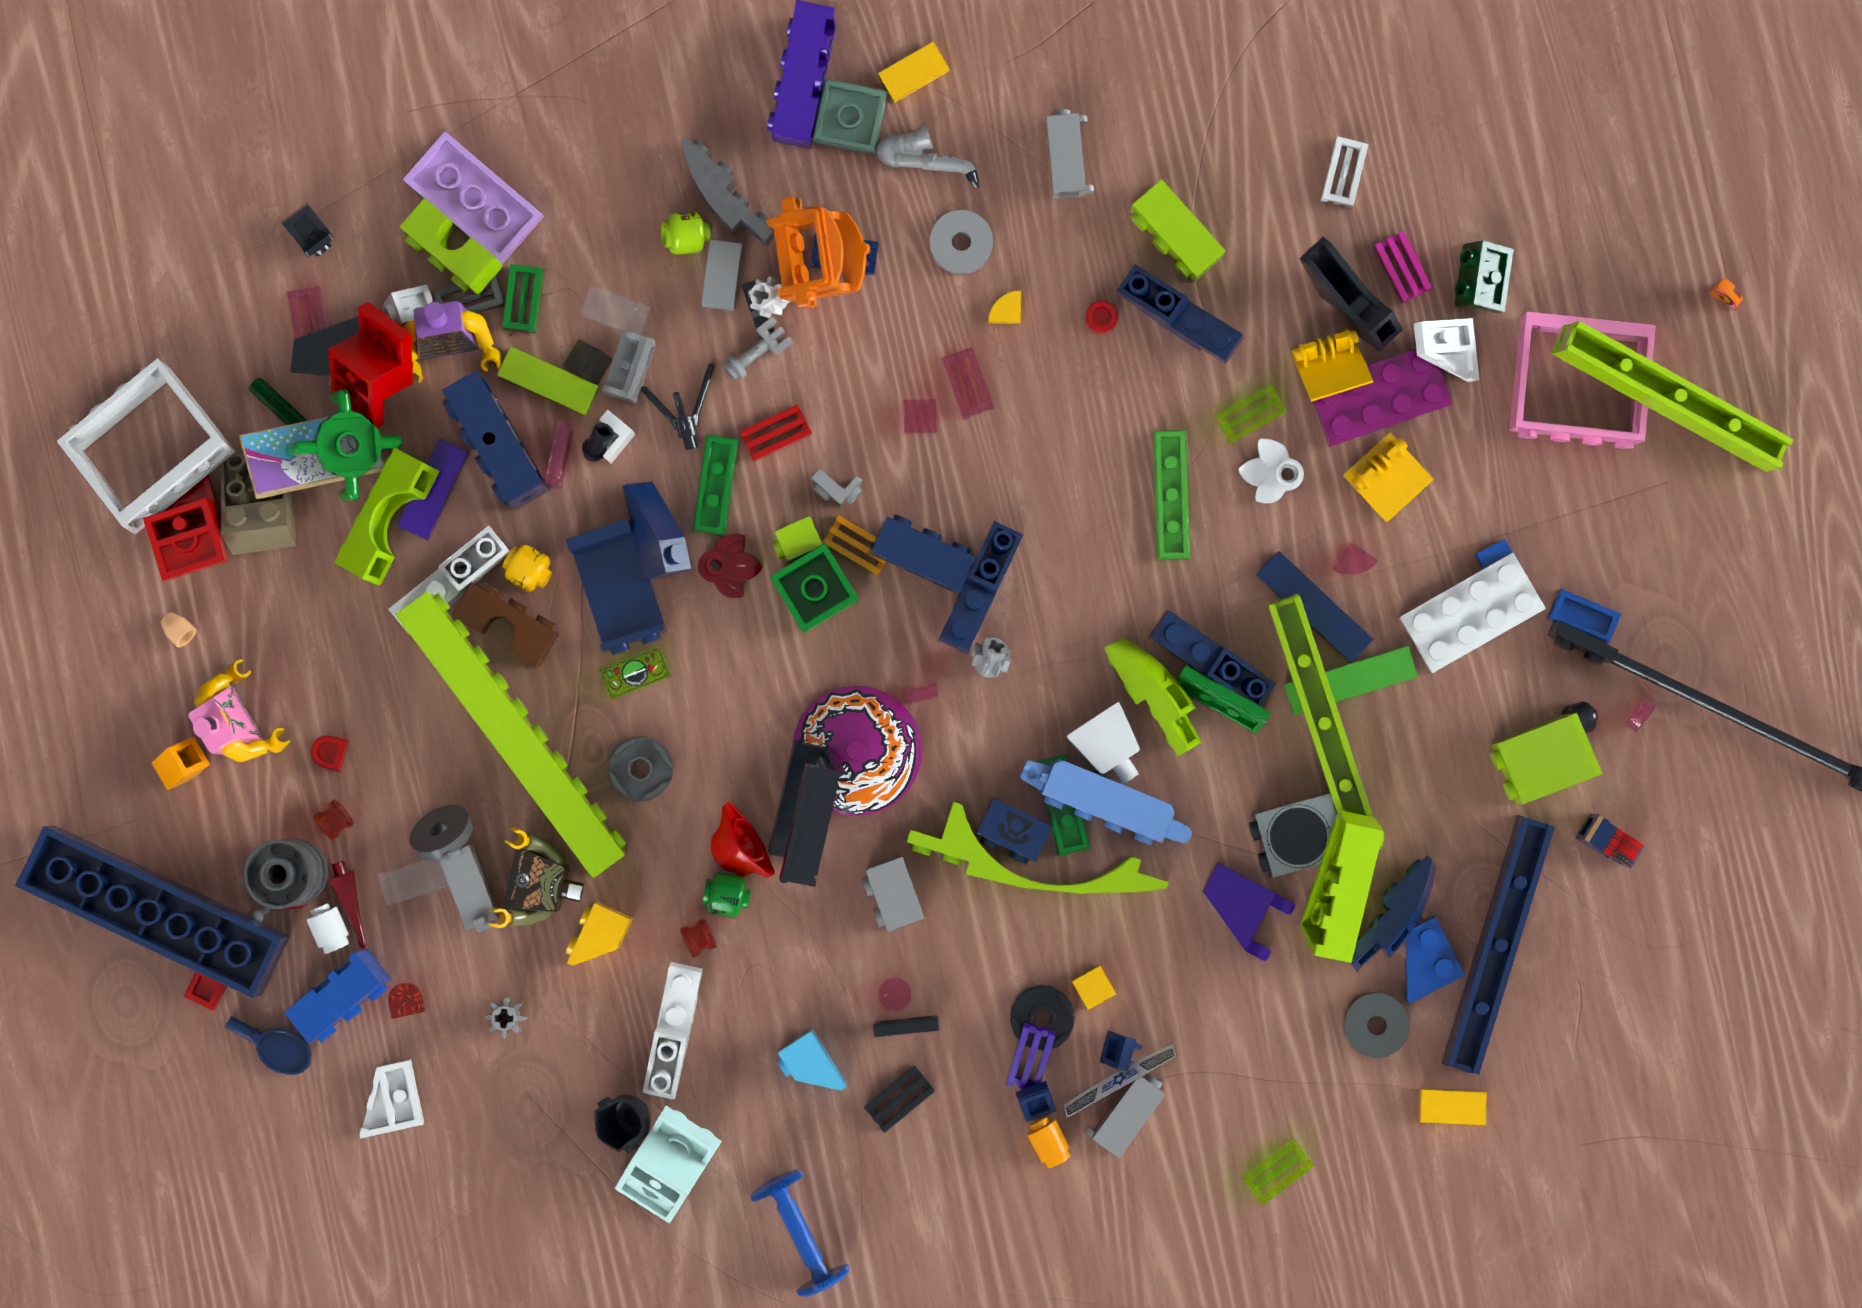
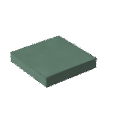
M825 78L812 143L875 156L888 91Z

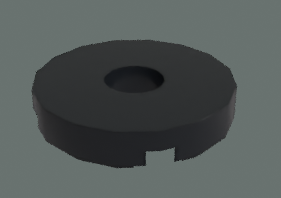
M1036 985L1025 989L1016 997L1011 1007L1010 1023L1014 1035L1019 1039L1024 1022L1036 1025L1033 1022L1034 1013L1038 1009H1047L1050 1011L1052 1019L1050 1024L1043 1028L1056 1031L1051 1049L1059 1047L1069 1038L1074 1027L1075 1013L1070 1000L1062 991L1052 986ZM1029 1032L1025 1046L1031 1048L1034 1033ZM1041 1036L1037 1050L1044 1049L1047 1037Z

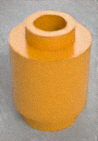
M1047 1116L1029 1125L1031 1131L1027 1133V1137L1041 1163L1045 1162L1048 1168H1052L1071 1157L1068 1151L1070 1146L1056 1119L1048 1120Z

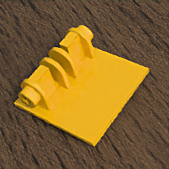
M1345 329L1344 332L1335 334L1334 338L1326 335V340L1324 341L1321 338H1317L1316 342L1313 341L1303 345L1301 343L1298 344V348L1290 351L1311 402L1373 383L1372 376L1357 345L1359 339L1355 330L1349 331V329Z
M1391 432L1343 475L1386 523L1434 480L1407 451L1408 445L1400 437L1396 439Z

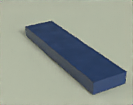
M1280 551L1256 574L1281 599L1299 594L1310 627L1349 663H1352L1374 640Z

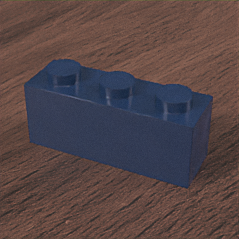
M894 514L893 519L888 516L885 517L869 554L953 593H960L976 557L969 554L971 549L953 541L951 546L939 541L941 535L930 529L924 528L920 532L911 528L912 521L897 514Z

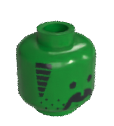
M717 872L713 875L712 879L707 878L702 904L706 905V909L710 914L736 918L741 908L748 909L751 890L745 889L743 877Z

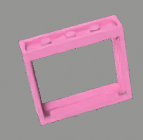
M1537 312L1524 313L1520 317L1509 431L1518 432V437L1536 439L1538 434L1550 435V440L1555 442H1570V438L1583 439L1582 444L1594 446L1602 445V441L1615 442V447L1621 449H1634V444L1637 445L1645 441L1648 407L1634 399H1631L1628 432L1523 421L1531 331L1560 334L1564 324L1568 325L1581 321L1614 340L1637 342L1636 352L1653 361L1656 325Z

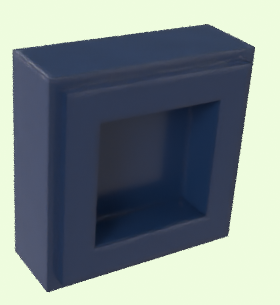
M1046 1081L1015 1092L1026 1122L1057 1111Z

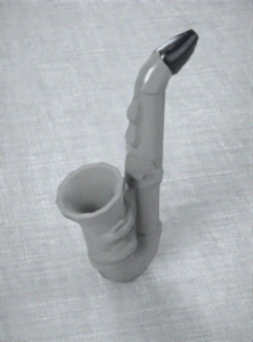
M922 123L919 128L912 132L891 134L883 138L877 146V157L884 165L895 168L911 167L922 168V170L964 173L966 179L975 188L980 187L978 174L972 162L964 159L960 160L955 156L949 158L941 155L938 157L937 154L928 153L926 155L923 153V149H933L925 123Z

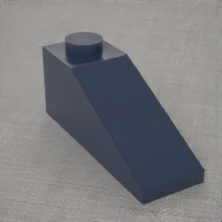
M651 481L623 485L643 581L670 577L692 569L685 537L654 483Z

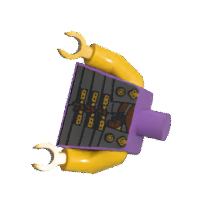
M453 301L441 304L431 302L424 307L415 308L413 310L414 319L409 320L404 326L412 336L413 373L418 375L419 383L422 382L423 377L421 365L416 362L418 357L419 360L482 349L481 368L488 372V360L494 361L497 364V368H500L501 352L491 346L494 342L486 320L483 316L467 310L460 302Z

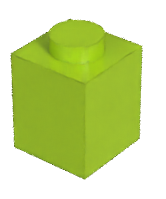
M810 516L774 531L777 540L772 541L779 559L786 557L789 564L823 545Z

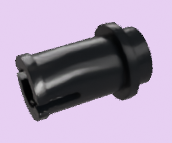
M606 423L595 424L592 434L582 444L583 455L587 460L596 462L604 459L603 455L606 453L609 440H611L614 434L611 426Z

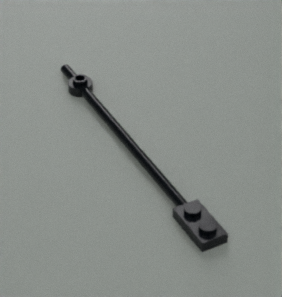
M1562 622L1552 624L1548 636L1555 639L1554 644L1567 651H1572L1575 648L1585 653L1584 659L1601 666L1602 662L1616 665L1844 775L1849 780L1848 786L1862 792V767L1847 763L1619 653L1618 649Z

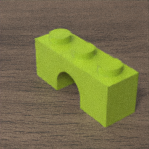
M426 198L420 202L400 225V228L408 235L404 241L418 253L422 249L428 252L430 257L427 260L440 272H443L446 268L454 274L450 280L464 292L470 288L479 295L503 267L495 256L472 237L461 248L448 250L447 240L457 226Z

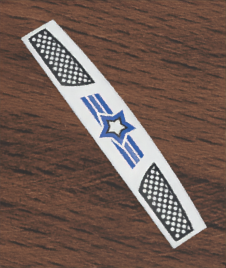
M1174 1045L1166 1046L1130 1064L1128 1072L1119 1070L1064 1104L1066 1117L1073 1116L1176 1058Z

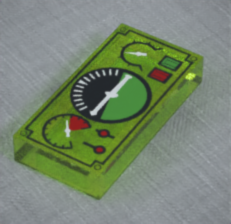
M660 646L599 670L610 700L672 677Z

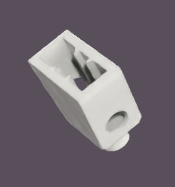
M1119 702L1065 736L1070 744L1100 775L1113 769L1122 784H1125L1139 774L1129 757L1140 751V748Z

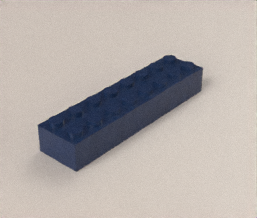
M43 826L15 885L24 891L251 998L263 994L290 937L283 932L57 826Z

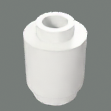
M326 903L310 910L312 917L306 919L318 948L322 947L324 954L349 944L346 937L349 933L337 906L330 909L329 904Z

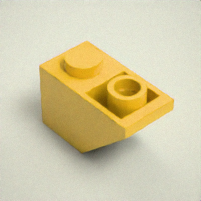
M599 902L594 903L592 908L587 906L579 922L584 927L579 937L573 936L567 947L566 954L570 955L567 963L574 966L620 948L633 918Z

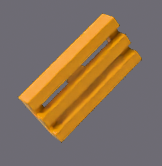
M838 515L822 544L826 543L830 549L878 576L886 561L869 554V547L838 529L842 525L871 543L874 542L876 537ZM836 536L879 561L877 566L875 567L833 542L832 539Z

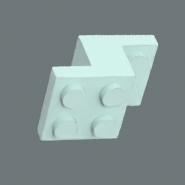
M665 1106L614 1189L670 1224L722 1141L716 1138L708 1129L701 1128L688 1120L683 1113Z

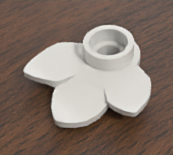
M1260 439L1258 441L1259 458L1252 459L1239 468L1241 477L1247 483L1258 487L1255 500L1260 503L1278 501L1285 491L1297 488L1304 478L1301 464L1289 458L1284 445L1271 439ZM1289 469L1293 473L1292 479L1284 480L1281 476L1282 470Z

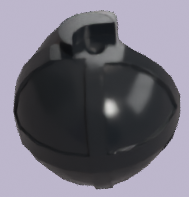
M628 1094L619 1095L612 1100L608 1096L597 1103L599 1108L594 1111L597 1138L617 1152L624 1150L627 1154L638 1147L637 1142L646 1137L650 1129L651 1114L647 1103Z

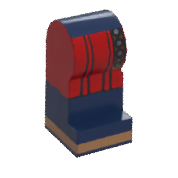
M1590 813L1576 836L1577 840L1631 869L1644 848L1643 844L1609 823L1600 814Z

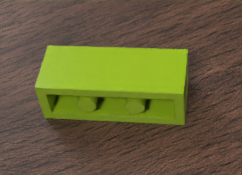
M1162 179L1132 204L1130 212L1133 214L1131 219L1141 231L1147 229L1155 238L1152 240L1154 246L1163 255L1168 253L1176 262L1174 264L1175 269L1184 279L1189 277L1195 282L1223 258L1226 250Z

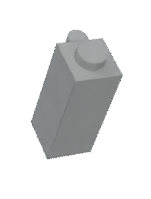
M1067 109L1053 111L1052 115L1046 116L1045 121L1052 199L1083 197L1084 194L1094 193V185H1085L1080 124L1088 123L1087 115H1079V113L1071 114V110Z
M467 845L452 854L449 852L442 855L443 858L439 859L466 931L475 928L478 934L493 928L488 923H494V920L500 917L498 912H489V909L493 907L498 908L474 845Z
M1150 1073L1131 1082L1125 1087L1095 1130L1087 1126L1084 1132L1117 1158H1120L1166 1094L1160 1089L1163 1083Z

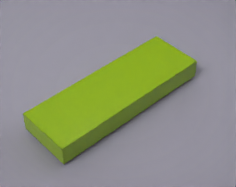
M510 346L497 374L498 377L584 416H587L600 388L596 384Z

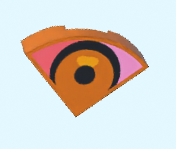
M1722 278L1714 283L1708 292L1734 310L1738 308L1743 300L1742 294L1733 292L1735 285L1726 278Z

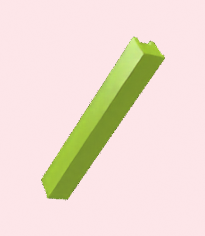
M1581 321L1563 325L1551 352L1552 355L1765 472L1782 468L1784 462L1781 459L1787 446H1791L1794 439Z
M1299 594L1268 603L1336 812L1341 810L1373 817Z

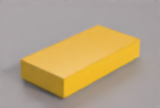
M933 41L879 72L878 77L893 102L896 103L948 73L950 69Z
M1420 1089L1418 1121L1420 1123L1486 1125L1487 1092Z

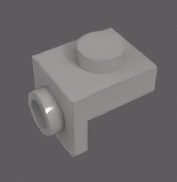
M821 469L811 478L812 482L816 484L813 490L827 502L832 498L841 507L845 502L851 505L863 491L860 488L863 482L858 476L845 489L840 487Z

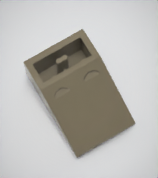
M243 451L233 453L221 463V535L231 554L239 555L295 547L296 515L293 493L287 492L256 499Z

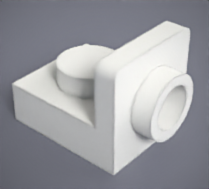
M428 285L392 292L384 302L383 311L389 318L401 327H404L409 320L414 319L413 310L415 308L424 307L433 302Z

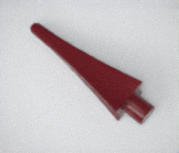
M344 861L333 863L331 866L335 876L329 879L349 918L359 946L365 948L367 947V942L360 916L354 870L347 872Z

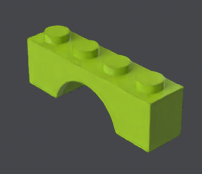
M394 447L391 455L385 461L379 478L371 488L369 497L360 514L356 517L345 543L340 547L339 554L334 563L361 579L380 586L395 558L387 541V530L391 518L405 503L412 500H425L440 471Z

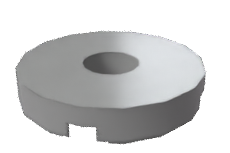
M953 210L941 216L934 224L930 234V252L935 262L944 270L955 275L971 274L981 269L989 259L993 249V233L988 223L979 214L968 210ZM959 234L966 235L971 241L969 248L964 251L956 250L952 245L953 238Z

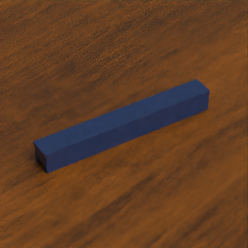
M1520 815L1516 817L1441 1062L1444 1065L1469 1073L1480 1074L1555 828L1554 826Z

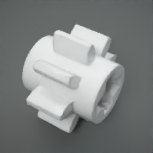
M771 276L767 278V281L757 279L756 285L749 291L748 294H750L752 301L750 308L760 310V316L770 318L772 313L782 315V310L790 303V301L780 299V296L777 295L776 290L782 287V284H779V279Z

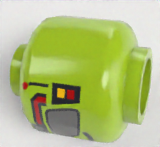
M697 212L669 214L666 222L661 224L664 248L668 247L674 255L701 252L705 241L710 240L708 222H703Z

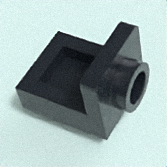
M308 203L282 221V225L308 258L313 254L318 257L332 246L330 244L334 239L332 233Z

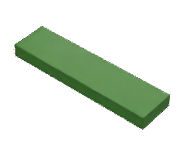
M1186 430L1153 431L1157 560H1189Z
M1409 646L1325 671L1335 702L1418 677ZM1294 683L1283 684L1293 715L1303 713Z

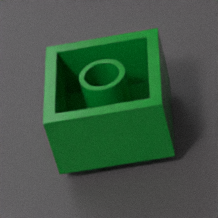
M826 543L770 576L771 581L804 635L860 602Z

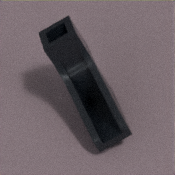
M1322 237L1299 258L1320 297L1343 313L1352 329L1357 332V335L1379 352L1403 330L1394 311L1369 291L1332 243L1326 238Z

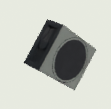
M1331 793L1321 794L1311 799L1252 814L1253 821L1249 822V828L1253 840H1259L1262 853L1257 855L1262 872L1268 871L1269 877H1277L1320 865L1337 815Z

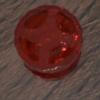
M336 799L329 802L328 808L325 811H318L313 815L318 826L331 840L337 839L341 830L350 828L355 824L347 810Z
M705 918L698 920L697 925L693 927L685 926L680 928L684 942L693 958L699 956L704 949L712 950L717 948L716 940Z

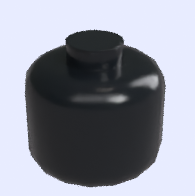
M1581 701L1564 707L1561 715L1577 713L1585 733L1594 731L1597 725L1598 713L1588 702Z

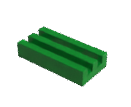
M510 264L502 325L504 330L536 333L544 275L543 268ZM519 272L523 273L518 318L517 323L512 322ZM535 274L529 324H524L530 275Z

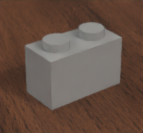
M903 856L865 870L867 876L862 878L868 897L874 895L878 907L874 908L873 911L879 927L886 926L887 932L925 919Z

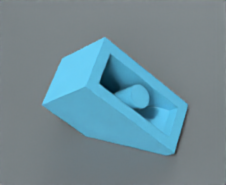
M813 1029L778 1051L781 1058L776 1061L786 1077L792 1075L795 1081L840 1091L847 1087L845 1079Z

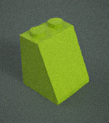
M1577 713L1560 715L1491 744L1494 751L1490 753L1491 760L1497 771L1502 770L1506 782L1503 783L1505 793L1509 800H1514L1516 804L1531 802L1603 774Z

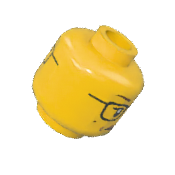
M524 544L519 548L514 546L502 565V568L505 570L506 580L526 592H532L538 586L544 588L553 574L549 570V556L528 544Z

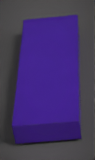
M438 439L427 464L440 472L425 500H412L408 502L397 525L398 527L429 540L470 454L469 452Z

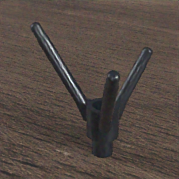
M709 364L691 415L686 416L679 392L673 393L679 418H676L646 386L641 388V391L670 421L674 429L677 430L679 438L683 439L685 450L698 447L695 437L698 434L696 426L699 422V415L714 370L713 364Z

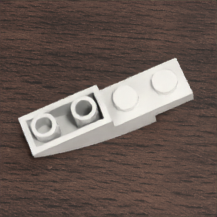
M487 526L438 566V570L388 610L406 630L395 614L427 591H432L434 595L439 592L448 605L451 606L465 594L471 582L476 584L510 550L491 527Z
M671 962L669 965L642 1093L673 1100L676 1097L698 999L697 995L703 971L701 968Z

